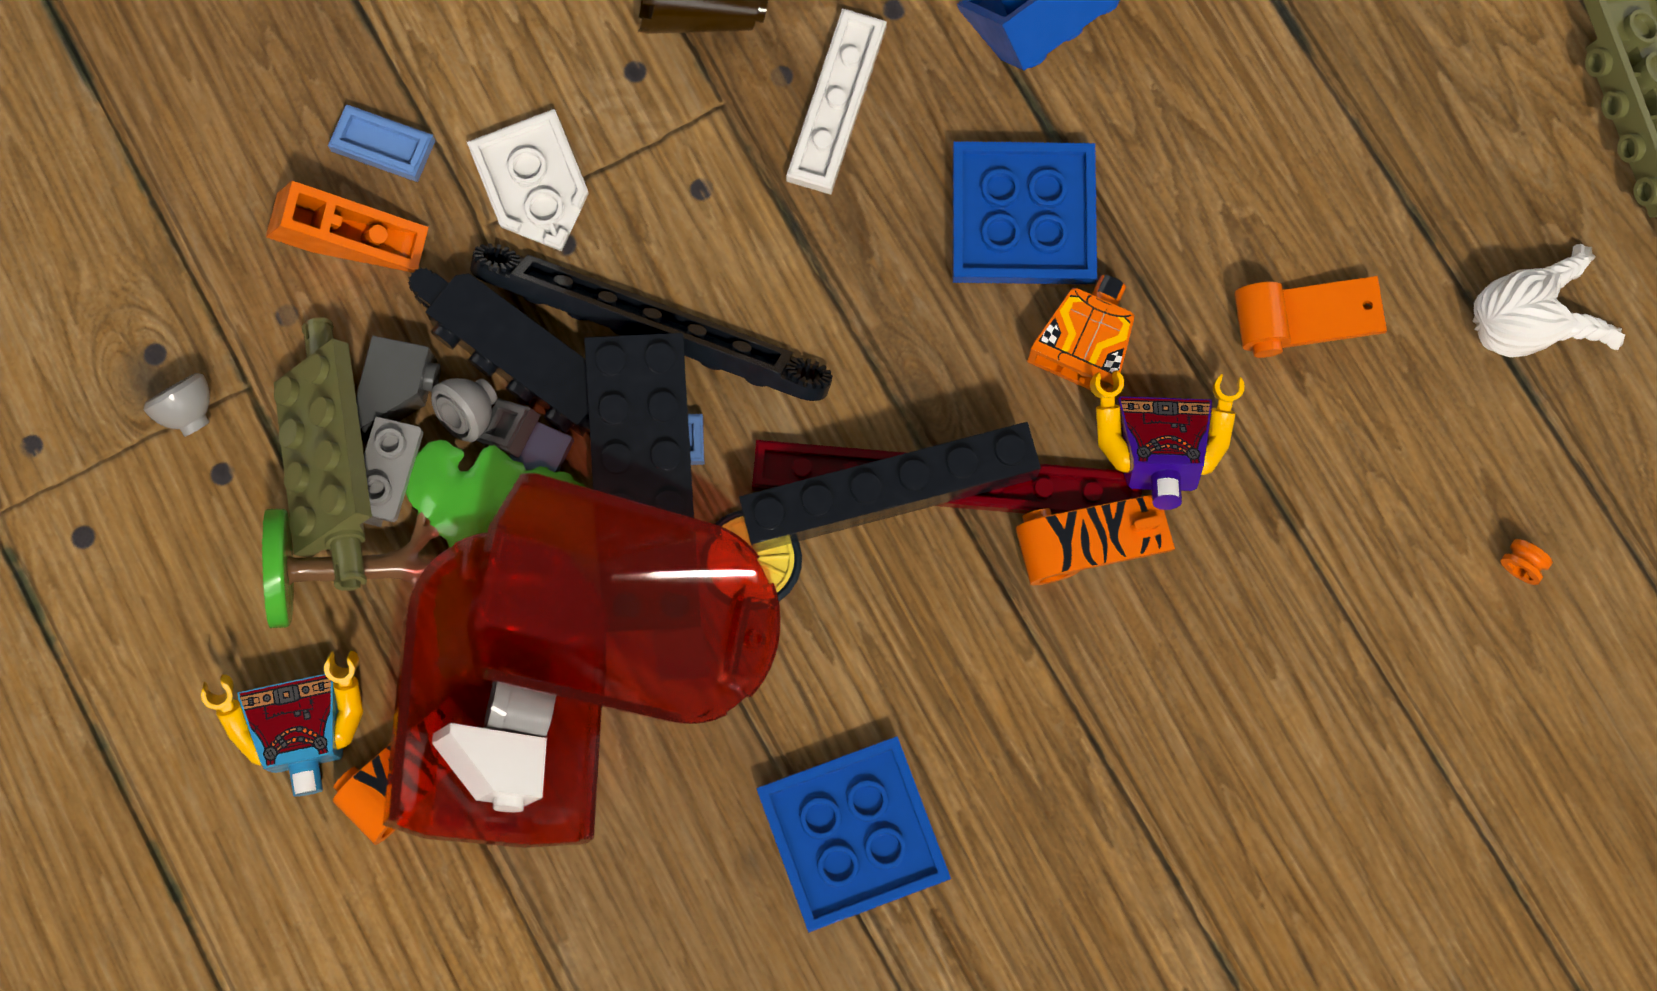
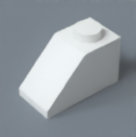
M450 723L433 733L432 744L475 800L492 802L493 809L496 811L521 812L524 810V806L543 797L547 738Z

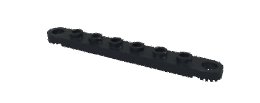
M488 243L487 246L481 244L480 247H475L473 251L470 271L476 278L519 294L531 303L546 304L567 312L574 319L589 320L608 327L620 336L683 333L684 356L700 361L703 366L709 369L724 370L745 378L752 385L767 386L807 401H819L828 395L833 375H831L830 370H826L827 367L825 365L819 367L820 362L818 361L812 364L811 359L807 358L804 361L803 358L793 357V352L529 254L526 257L519 256L514 250L509 251L510 248L507 246L501 249L500 244H497L496 248H494L492 243Z

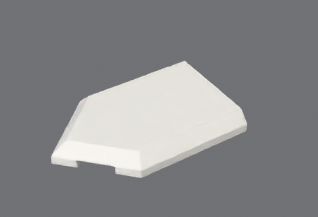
M555 109L468 141V147L500 227L562 252L589 192Z

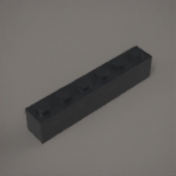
M1027 421L739 497L751 547L753 553L1035 480L1041 467Z

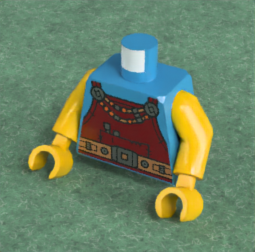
M332 651L324 664L325 674L237 692L238 700L232 699L234 688L232 678L228 675H221L220 682L226 692L221 695L213 694L209 690L208 684L203 682L201 699L205 706L216 710V715L229 739L252 764L262 765L264 770L272 773L289 771L294 797L316 794L323 791L319 764L342 759L343 748L352 742L363 715L358 679L353 676L359 664V656L355 651H350L347 656L348 668H341L335 663V655Z

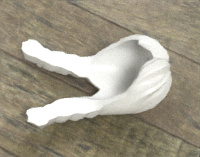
M1576 244L1573 246L1570 258H1566L1546 268L1517 270L1491 282L1485 287L1474 302L1475 316L1473 322L1477 325L1474 330L1478 331L1483 347L1506 357H1521L1542 351L1557 341L1573 337L1575 339L1587 338L1591 341L1599 340L1607 344L1611 349L1619 350L1625 338V334L1621 333L1622 328H1616L1614 325L1607 324L1606 321L1594 318L1588 314L1570 313L1568 308L1557 300L1560 288H1563L1571 280L1580 277L1586 267L1595 259L1596 256L1592 254V247Z

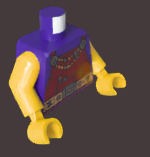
M1117 370L1113 371V389L1111 392H1106L1100 385L1101 376L1100 372H1098L1090 380L1091 392L1100 398V406L1096 407L1098 446L1116 470L1124 472L1126 483L1130 488L1152 490V503L1155 508L1161 510L1175 509L1182 504L1181 491L1197 489L1201 475L1212 473L1229 449L1236 412L1232 411L1233 401H1236L1245 389L1244 381L1241 377L1238 378L1237 391L1233 396H1226L1220 390L1223 374L1214 381L1213 393L1218 399L1217 408H1212L1211 399L1119 397L1116 405L1115 396L1124 387L1123 375Z

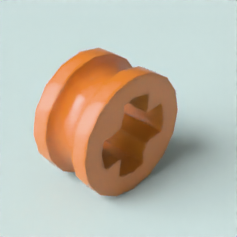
M1514 539L1510 546L1512 553L1504 554L1500 561L1502 566L1516 578L1528 584L1539 585L1543 578L1541 570H1549L1553 563L1552 559L1536 545L1525 540Z

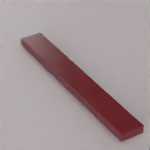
M756 440L752 491L767 490L907 452ZM1040 464L1041 470L1035 480L936 506L1023 514L1049 508L1052 515L1138 498L1142 496V489L1130 488L1126 483L1124 472L1118 470Z

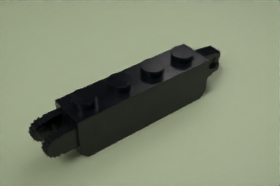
M420 267L419 270L415 269V272H411V276L408 277L410 280L408 282L409 288L413 291L416 300L420 304L423 303V306L427 309L425 313L434 326L430 332L440 342L452 350L457 344L471 354L468 361L475 368L490 378L496 372L509 382L505 388L525 405H529L532 400L547 410L543 415L544 418L561 432L566 434L571 428L582 437L586 432L590 433L585 358L469 273L455 275L450 282H447L427 268L422 269Z

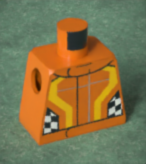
M1101 275L1092 294L1078 288H1072L1035 340L1027 362L1091 390L1090 380L1094 374L1100 372V385L1102 389L1106 392H1111L1114 385L1112 373L1116 370L1121 373L1135 318L1131 311L1118 306L1126 285L1112 276Z

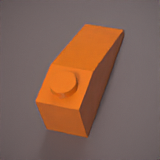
M291 181L276 195L266 238L312 253L413 273L415 269L418 270L428 227Z

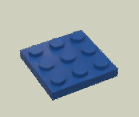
M954 141L953 283L1095 285L1097 280L1095 143Z
M898 736L756 788L808 933L951 879Z

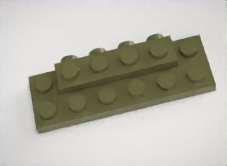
M1583 0L1590 17V22L1598 38L1585 47L1588 53L1585 59V67L1589 75L1597 77L1603 93L1601 101L1602 112L1606 118L1613 120L1620 138L1617 145L1618 155L1624 162L1629 163L1636 180L1634 197L1640 205L1646 206L1649 217L1655 218L1657 217V0Z

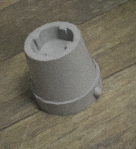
M497 669L489 695L483 728L545 738L554 711L556 689L516 676L511 671Z

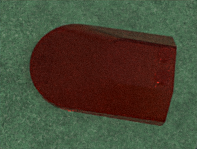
M520 474L488 527L466 625L475 678L667 722L682 724L710 722L728 715L727 712L746 697H752L769 673L776 656L780 637L781 617L777 591L774 583L768 582L762 567L757 561L760 556L745 540L724 527L541 474Z
M496 531L476 534L456 542L453 546L439 554L428 564L416 581L409 595L403 621L383 817L384 826L424 839L520 848L587 844L593 840L606 626L601 602L592 583L587 584L580 572L569 562L570 557L552 544L517 532ZM497 669L511 671L516 676L556 689L554 711L547 736L545 737L547 738L543 797L524 806V810L521 812L496 811L493 809L492 802L475 800L432 744L433 733L450 723L483 728L489 695Z

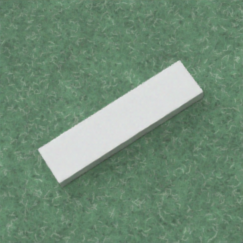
M842 8L786 175L787 182L832 194L886 31L887 21Z

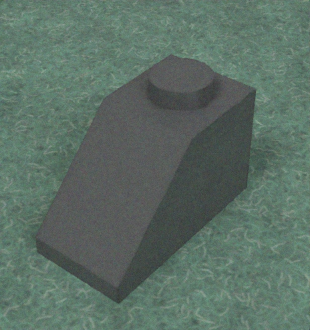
M372 336L356 396L362 441L369 440L375 417L400 422L426 405L428 394L432 392L435 385L439 384L441 366L436 364L437 359L429 347Z

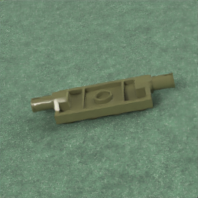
M322 317L312 318L307 321L308 324L304 323L302 325L307 358L274 382V400L277 407L279 442L282 449L284 485L287 492L290 517L289 529L292 534L294 555L312 558L322 550H331L335 579L334 587L338 590L350 591L356 590L361 585L367 583L361 543L366 540L363 522L372 517L349 344L334 339L332 321Z

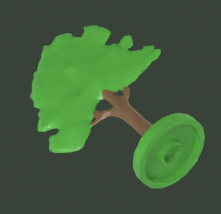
M446 440L428 442L421 451H418L406 490L409 502L418 510L411 541L405 547L387 554L362 556L367 579H401L409 582L415 592H418L423 597L431 598L432 607L429 610V615L432 623V638L436 654L433 666L437 675L443 679L453 674L462 678L468 671L477 667L472 659L493 642L495 656L506 663L518 667L527 658L522 641L530 637L534 627L538 626L544 627L551 646L559 650L579 647L585 643H593L599 640L605 633H601L600 612L597 609L600 606L593 491L587 489L583 483L574 481L572 475L566 472H553L548 467L543 466L526 470L522 462L513 461L495 445H489V447L482 449L474 465L468 471H460L458 468L459 462L464 457L463 450L452 446ZM284 508L266 509L263 519L262 567L267 622L270 628H286L292 622L294 582L334 581L332 556L313 558L293 557L292 537L287 510ZM426 518L429 519L430 525L424 526ZM437 536L447 539L450 551L446 556L439 559L418 558V553L429 540ZM436 577L439 584L434 586L424 583V578Z

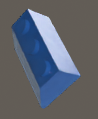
M961 0L957 3V6L962 15L1000 60L1025 71L1042 63L1046 59L1047 54L1063 42L1072 40L1080 35L1083 27L1098 16L1113 11L1118 6L1120 0Z

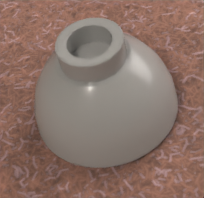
M192 374L146 401L143 410L156 423L166 428L180 429L184 437L210 422L205 415L210 403L208 383L203 374Z
M464 378L445 380L433 387L431 395L432 407L440 423L451 435L466 442H474L484 433L491 419V406L497 401V395L493 387L484 379H478L475 382Z

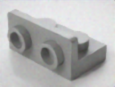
M375 417L364 453L372 517L363 523L381 527L383 520L389 522L397 521L423 437V431L420 427Z

